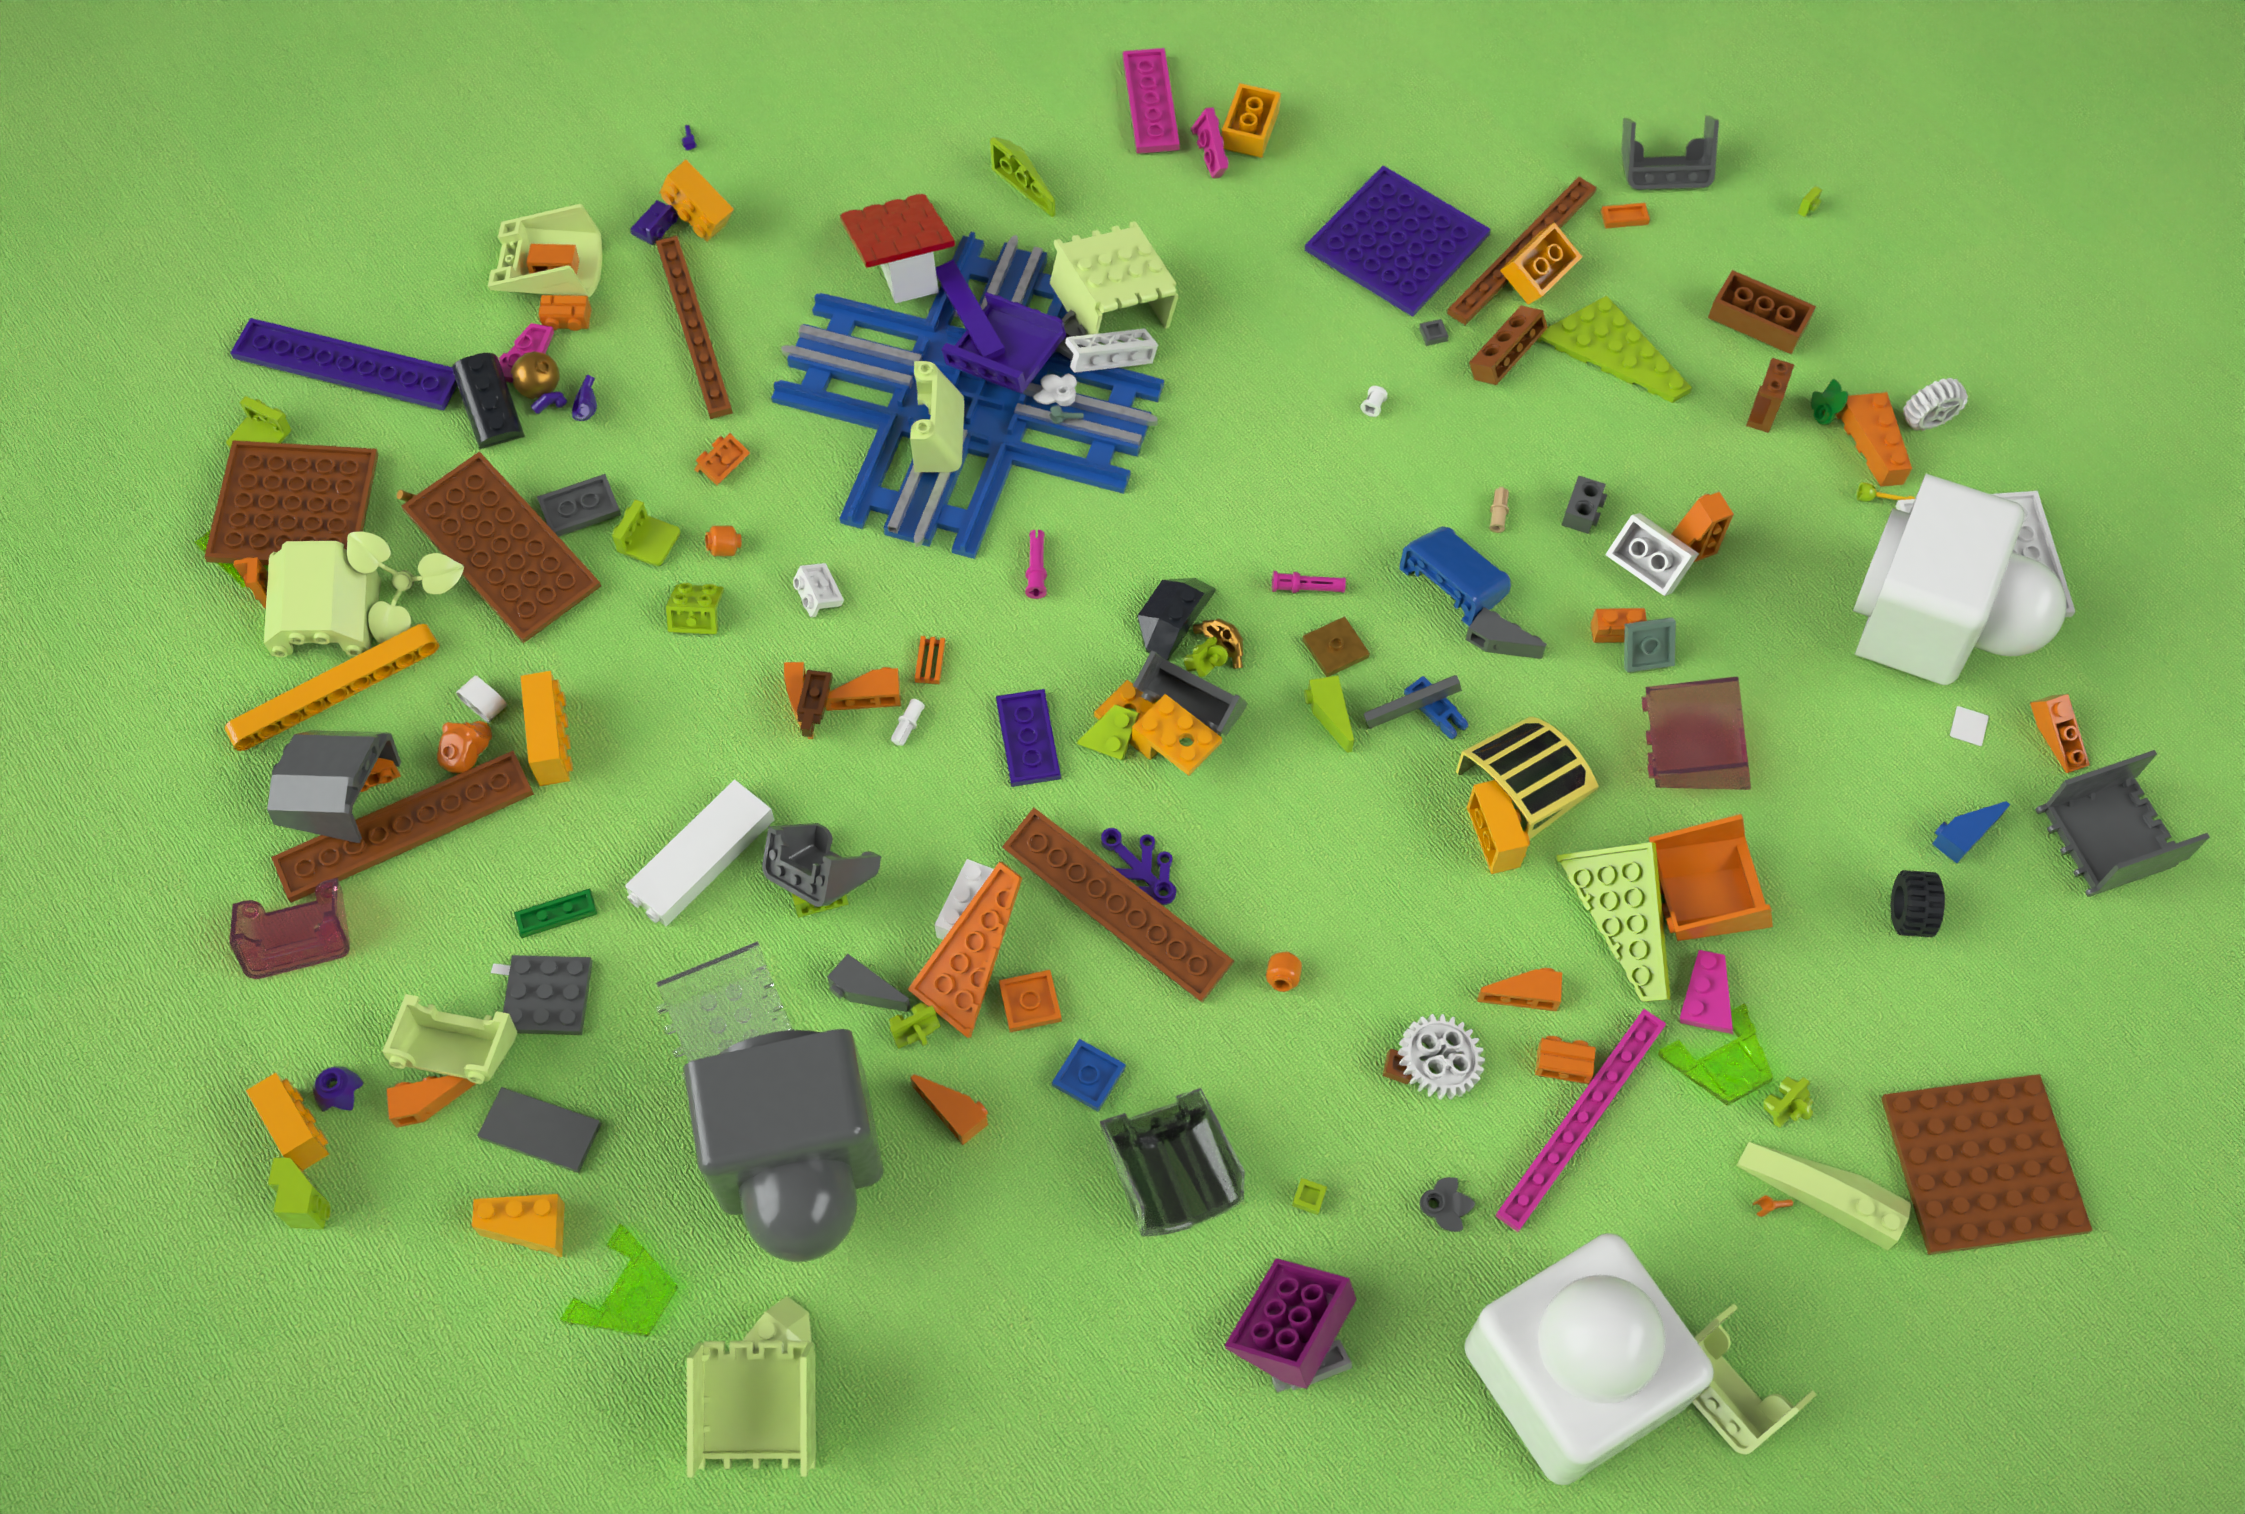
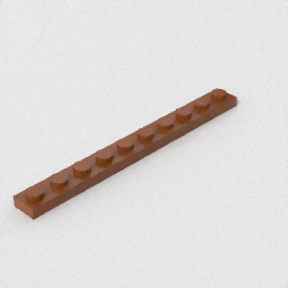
M1578 177L1448 308L1447 314L1466 326L1509 282L1500 270L1540 231L1554 222L1561 229L1595 194L1597 187Z
M678 236L658 240L656 245L709 417L713 419L732 414L730 401Z

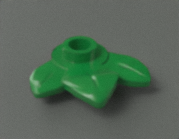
M1836 379L1831 380L1823 393L1814 391L1812 394L1811 407L1814 410L1813 416L1821 425L1830 424L1835 414L1842 411L1848 400V392L1842 391L1841 385Z

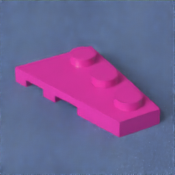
M530 323L514 341L515 345L507 354L503 353L499 357L506 382L513 383L514 379L513 374L511 375V369L517 359L525 353L536 351L546 354L554 335L553 327Z
M1703 950L1698 951L1679 1018L1680 1023L1733 1034L1725 955Z

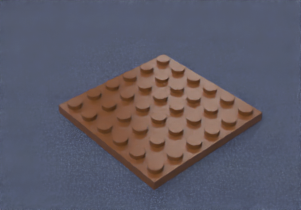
M233 440L204 557L206 562L234 564V560L258 557L262 565H269L270 554L280 551L286 541H338L343 543L344 549L347 550V537L349 533L363 532L379 455L377 449Z
M2040 1074L1884 1094L1881 1097L1928 1255L2082 1235L2092 1231Z

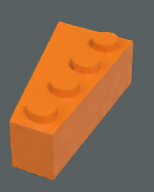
M1888 393L1848 396L1845 407L1835 415L1843 421L1845 431L1857 443L1855 447L1858 452L1863 453L1867 459L1866 464L1881 487L1904 485L1912 470V466Z

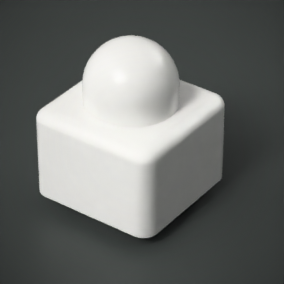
M1925 474L1910 513L1892 508L1853 609V612L1869 617L1855 655L1941 685H1949L1959 677L1974 647L2001 656H2021L2033 653L2048 644L2056 636L2063 624L2066 614V596L2058 577L2047 566L2039 561L2012 552L2024 520L2022 506L2019 503Z
M1609 1233L1596 1237L1487 1305L1482 1310L1465 1341V1353L1546 1477L1559 1485L1573 1483L1682 1412L1710 1385L1714 1374L1711 1361L1629 1245L1620 1236Z

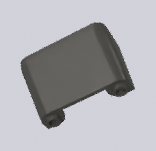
M819 823L778 825L768 827L762 869L768 880L810 904L821 907L830 905L875 877L880 868L881 856L871 851L864 852L861 856H839L830 851L833 838L829 829Z

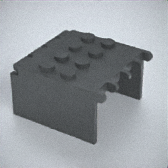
M2155 750L2067 779L2046 804L2040 805L2035 809L2037 814L2045 812L2052 825L2047 828L2049 834L2057 832L2065 847L2060 849L2061 854L2066 855L2070 853L2077 864L2078 869L2073 871L2075 877L2083 875L2089 884L2090 889L2085 891L2087 897L2176 867L2180 862L2188 860L2210 838L2208 833L2179 843H2175V841L2166 842L2172 836L2161 819L2153 821L2158 814L2148 798L2140 800V797L2145 793L2136 779H2134L2141 774L2157 755Z

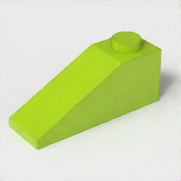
M1339 676L1309 680L1308 690L1304 691L1306 704L1311 705L1314 716L1347 753L1352 752L1354 737Z

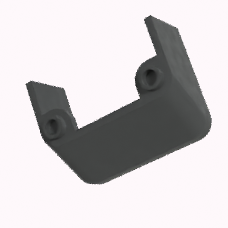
M1710 115L1705 116L1704 138H1695L1689 141L1686 146L1685 156L1644 157L1643 145L1635 140L1636 122L1629 118H1623L1621 154L1628 185L1634 189L1704 188L1711 185L1715 179L1719 120Z
M1152 650L1133 684V687L1143 692L1141 697L1153 704L1166 694L1219 736L1221 734L1227 736L1248 704L1236 694L1234 696L1163 659Z

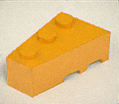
M558 1194L474 1199L472 1227L480 1236L509 1244L514 1243L535 1251L540 1250L562 1257L565 1203Z

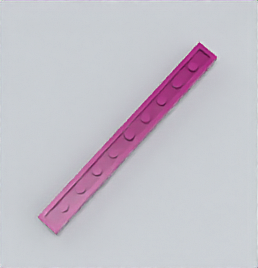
M1645 1009L1641 1011L1495 1215L1498 1219L1515 1231H1520L1664 1029L1665 1022Z

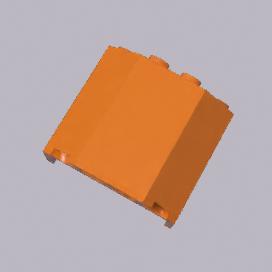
M1742 814L1649 837V842L1656 843L1660 894L1664 895L1666 902L1662 903L1663 914L1667 921L1669 932L1675 933L1677 941L1773 927L1770 904L1765 903L1746 842Z

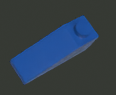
M2005 801L1956 816L1949 824L1944 821L1935 831L1937 838L1932 845L1955 863H1958L2003 815L2010 804Z

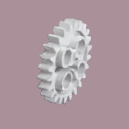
M1431 1014L1427 1020L1421 1017L1417 1023L1414 1021L1409 1029L1407 1028L1404 1032V1037L1399 1042V1045L1402 1047L1398 1051V1054L1404 1056V1058L1399 1062V1065L1407 1066L1403 1074H1411L1413 1076L1410 1084L1418 1082L1420 1084L1418 1087L1419 1092L1427 1088L1429 1097L1434 1092H1437L1439 1099H1442L1445 1094H1447L1449 1099H1453L1456 1094L1461 1097L1466 1091L1469 1092L1474 1087V1084L1476 1085L1480 1080L1479 1076L1484 1071L1481 1065L1484 1063L1485 1058L1479 1055L1483 1052V1048L1475 1046L1479 1038L1471 1039L1472 1029L1466 1032L1463 1030L1464 1022L1457 1026L1455 1025L1454 1017L1449 1022H1446L1444 1014H1441L1438 1020ZM1447 1040H1450L1454 1046L1450 1045ZM1421 1042L1427 1044L1430 1049L1425 1048ZM1453 1064L1458 1065L1461 1071L1457 1070ZM1428 1067L1433 1068L1437 1074L1432 1073Z

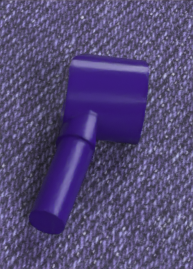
M686 125L687 137L681 138L685 150L688 151L697 146L694 141V135L691 134L690 126Z

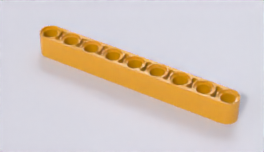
M427 624L416 625L232 719L225 725L224 729L237 751L248 750L432 655L438 650L439 643Z

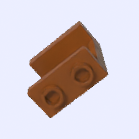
M1775 358L1771 359L1763 384L1757 392L1746 426L1769 433L1783 401L1795 364Z

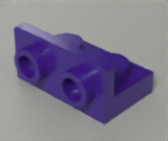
M656 200L630 228L631 234L654 245L656 241L664 236L670 226L677 222L679 218L677 210L672 205H666Z

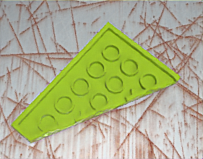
M1607 295L1549 326L1537 340L1538 342H1541V340L1555 346V350L1567 353L1570 357L1583 363H1593L1601 367V371L1613 374L1616 378L1633 385V383L1641 385L1648 389L1647 392L1659 395L1662 399L1671 403L1688 395L1692 389L1686 380Z

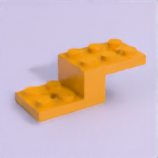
M1126 680L1094 712V716L1100 720L1114 705L1134 709L1140 714L1137 722L1132 726V737L1129 744L1149 760L1159 752L1190 776L1222 743V737L1166 694L1153 704L1142 698L1143 692L1133 687V683L1129 680ZM1183 738H1190L1193 744L1183 746L1179 741Z

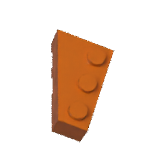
M1720 492L1711 495L1705 494L1696 501L1671 535L1699 553L1694 562L1717 554L1734 513Z

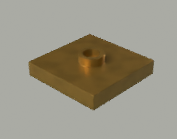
M1345 616L1304 635L1302 641L1326 677L1369 658L1370 655Z

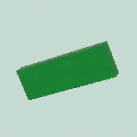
M590 888L514 912L521 938L598 914Z

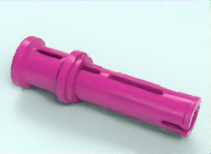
M1036 529L1029 533L1030 560L1029 568L1025 573L1028 579L1025 594L1032 599H1040L1047 594V589L1044 586L1047 571L1043 567L1045 533L1039 529L1038 538H1036Z
M1273 571L1272 592L1277 590H1290L1292 593H1297L1299 590L1345 592V577L1300 576L1298 572L1284 574Z

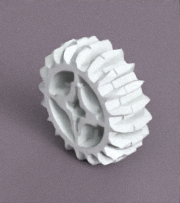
M1944 378L1939 382L1934 381L1929 386L1926 385L1917 394L1912 395V399L1908 400L1903 408L1905 420L1914 431L1932 429L1945 424L1948 420H1952V417L1958 415L1959 411L1968 402V395L1963 385L1957 379Z

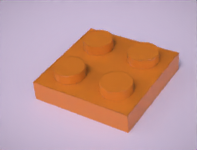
M1051 970L999 980L1010 1032L1062 1022Z

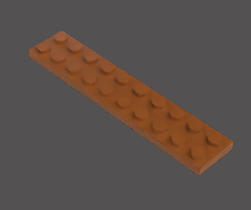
M511 751L356 819L355 821L362 837L360 843L320 835L271 858L286 896L292 903L530 797L534 793L514 751Z
M1036 808L1029 812L1002 846L1010 855L1201 1003L1204 1002L1235 962L1231 957Z

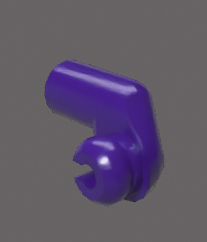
M559 391L545 393L531 405V408L534 412L540 414L547 406L555 403L557 408H562L567 404V399Z

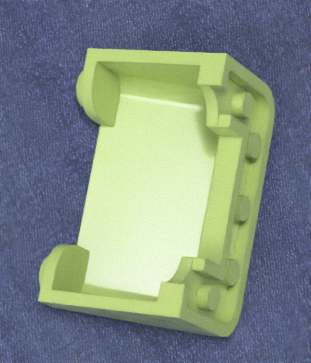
M914 361L918 405L925 404L928 407L929 414H931V419L918 420L911 427L910 441L914 472H955L962 465L964 397L935 364L928 361Z
M405 994L382 1051L385 1058L389 1060V1064L399 1069L410 1067L467 1078L476 1084L489 1081L510 1050L517 1035V1030L510 1014L496 1011L493 1019L490 1015H486L484 1020L437 1011L435 1005L429 1004L428 1007L422 1006L418 1003L420 1000L419 996Z

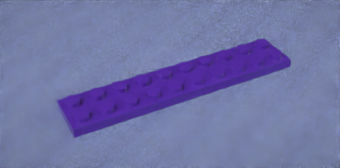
M253 318L249 319L230 352L233 359L442 411L445 410L457 387L452 367Z

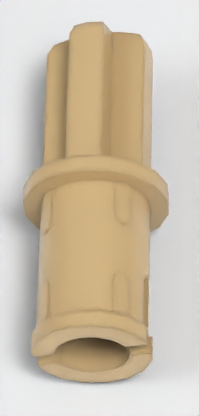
M1499 487L1495 490L1493 505L1490 507V512L1492 513L1490 530L1496 533H1501L1505 530V519L1509 513L1507 506L1509 491L1504 489V487Z

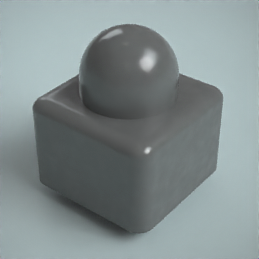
M835 1029L825 1032L788 1030L767 1033L740 1041L726 1048L719 1055L700 1058L687 1063L683 1067L698 1168L721 1209L730 1215H743L746 1228L755 1243L765 1252L778 1259L790 1262H807L819 1259L837 1248L846 1238L854 1223L857 1211L856 1189L875 1184L881 1179L884 1172L867 1079L853 1033L847 1029Z

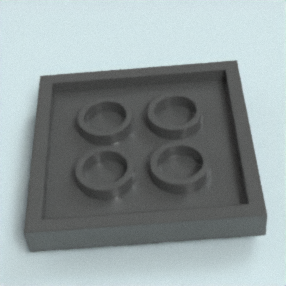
M512 955L503 1013L510 1014L517 1033L582 1035L593 963L591 957Z

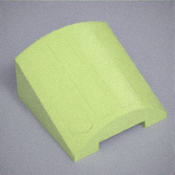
M582 204L501 222L498 239L502 243L498 267L491 270L488 283L490 290L552 295H583L588 297L594 293L600 280L602 267L601 232ZM530 244L576 245L579 257L577 275L569 265L529 274L527 258Z

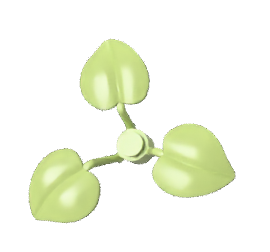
M352 532L347 537V557L350 565L361 573H372L379 565L382 569L393 574L392 583L397 589L391 605L385 601H378L369 612L368 623L370 630L380 644L410 628L411 617L407 609L402 606H395L402 591L411 588L414 581L423 580L422 586L427 593L442 594L450 590L459 581L463 573L464 566L440 553H431L422 558L418 564V571L421 576H413L411 572L406 570L397 572L382 563L391 555L390 547L384 539L368 532Z

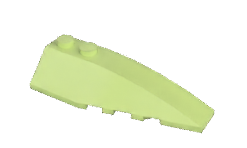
M1748 1142L1736 1165L1887 1251L1898 1242L1909 1219L1910 1202L1855 1173Z

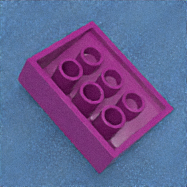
M1275 1258L1224 1345L1225 1348L1282 1382L1308 1389L1357 1300L1350 1279Z

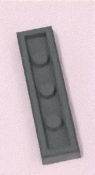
M1457 675L1451 676L1365 712L1364 717L1369 729L1462 691Z

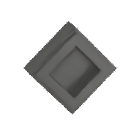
M1442 319L1421 323L1419 326L1426 346L1448 341L1449 336Z

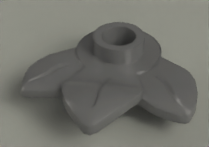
M1445 1177L1437 1181L1434 1189L1426 1191L1421 1196L1420 1208L1425 1215L1434 1217L1442 1229L1459 1232L1463 1230L1460 1217L1468 1214L1475 1206V1202L1468 1196L1457 1192V1178ZM1434 1200L1438 1203V1207L1431 1208L1428 1202Z

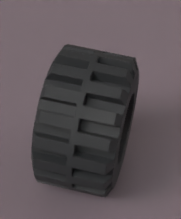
M1902 870L1897 875L1892 888L1890 908L1892 923L1898 935L1936 936L1942 924L1945 910L1944 887L1938 873Z

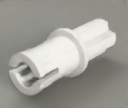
M911 699L903 716L898 718L899 724L891 737V741L895 745L903 746L912 729L917 727L916 722L925 707L921 701Z

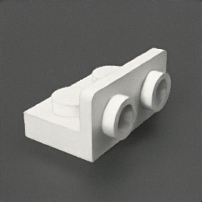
M826 563L799 567L793 579V585L798 591L803 606L807 609L810 617H816L819 609L840 607L844 599Z

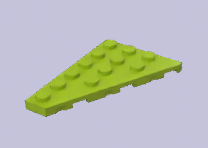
M1649 842L1557 855V861L1563 866L1569 876L1570 883L1575 886L1579 898L1597 923L1598 930L1604 935L1613 955L1619 960L1627 973L1626 976L1634 985L1641 1002L1671 1000L1656 843Z

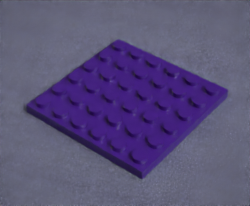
M1383 165L1305 244V251L1414 317L1490 235L1491 229Z

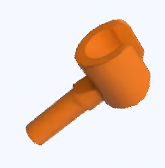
M1765 1195L1755 1201L1753 1205L1757 1204L1762 1207V1210L1757 1215L1764 1217L1774 1209L1793 1206V1201L1791 1199L1776 1201Z

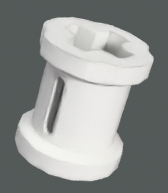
M1371 386L1368 390L1367 399L1360 406L1362 412L1368 416L1377 417L1381 412L1382 402H1385L1388 393L1382 387Z

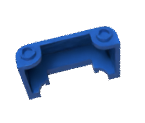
M1441 526L1411 541L1403 549L1399 569L1407 576L1415 571L1417 577L1423 573L1456 600L1454 607L1456 609L1462 608L1465 614L1462 621L1468 626L1472 624L1484 607L1491 610L1509 594L1511 583L1508 574L1500 571L1459 538L1449 527Z

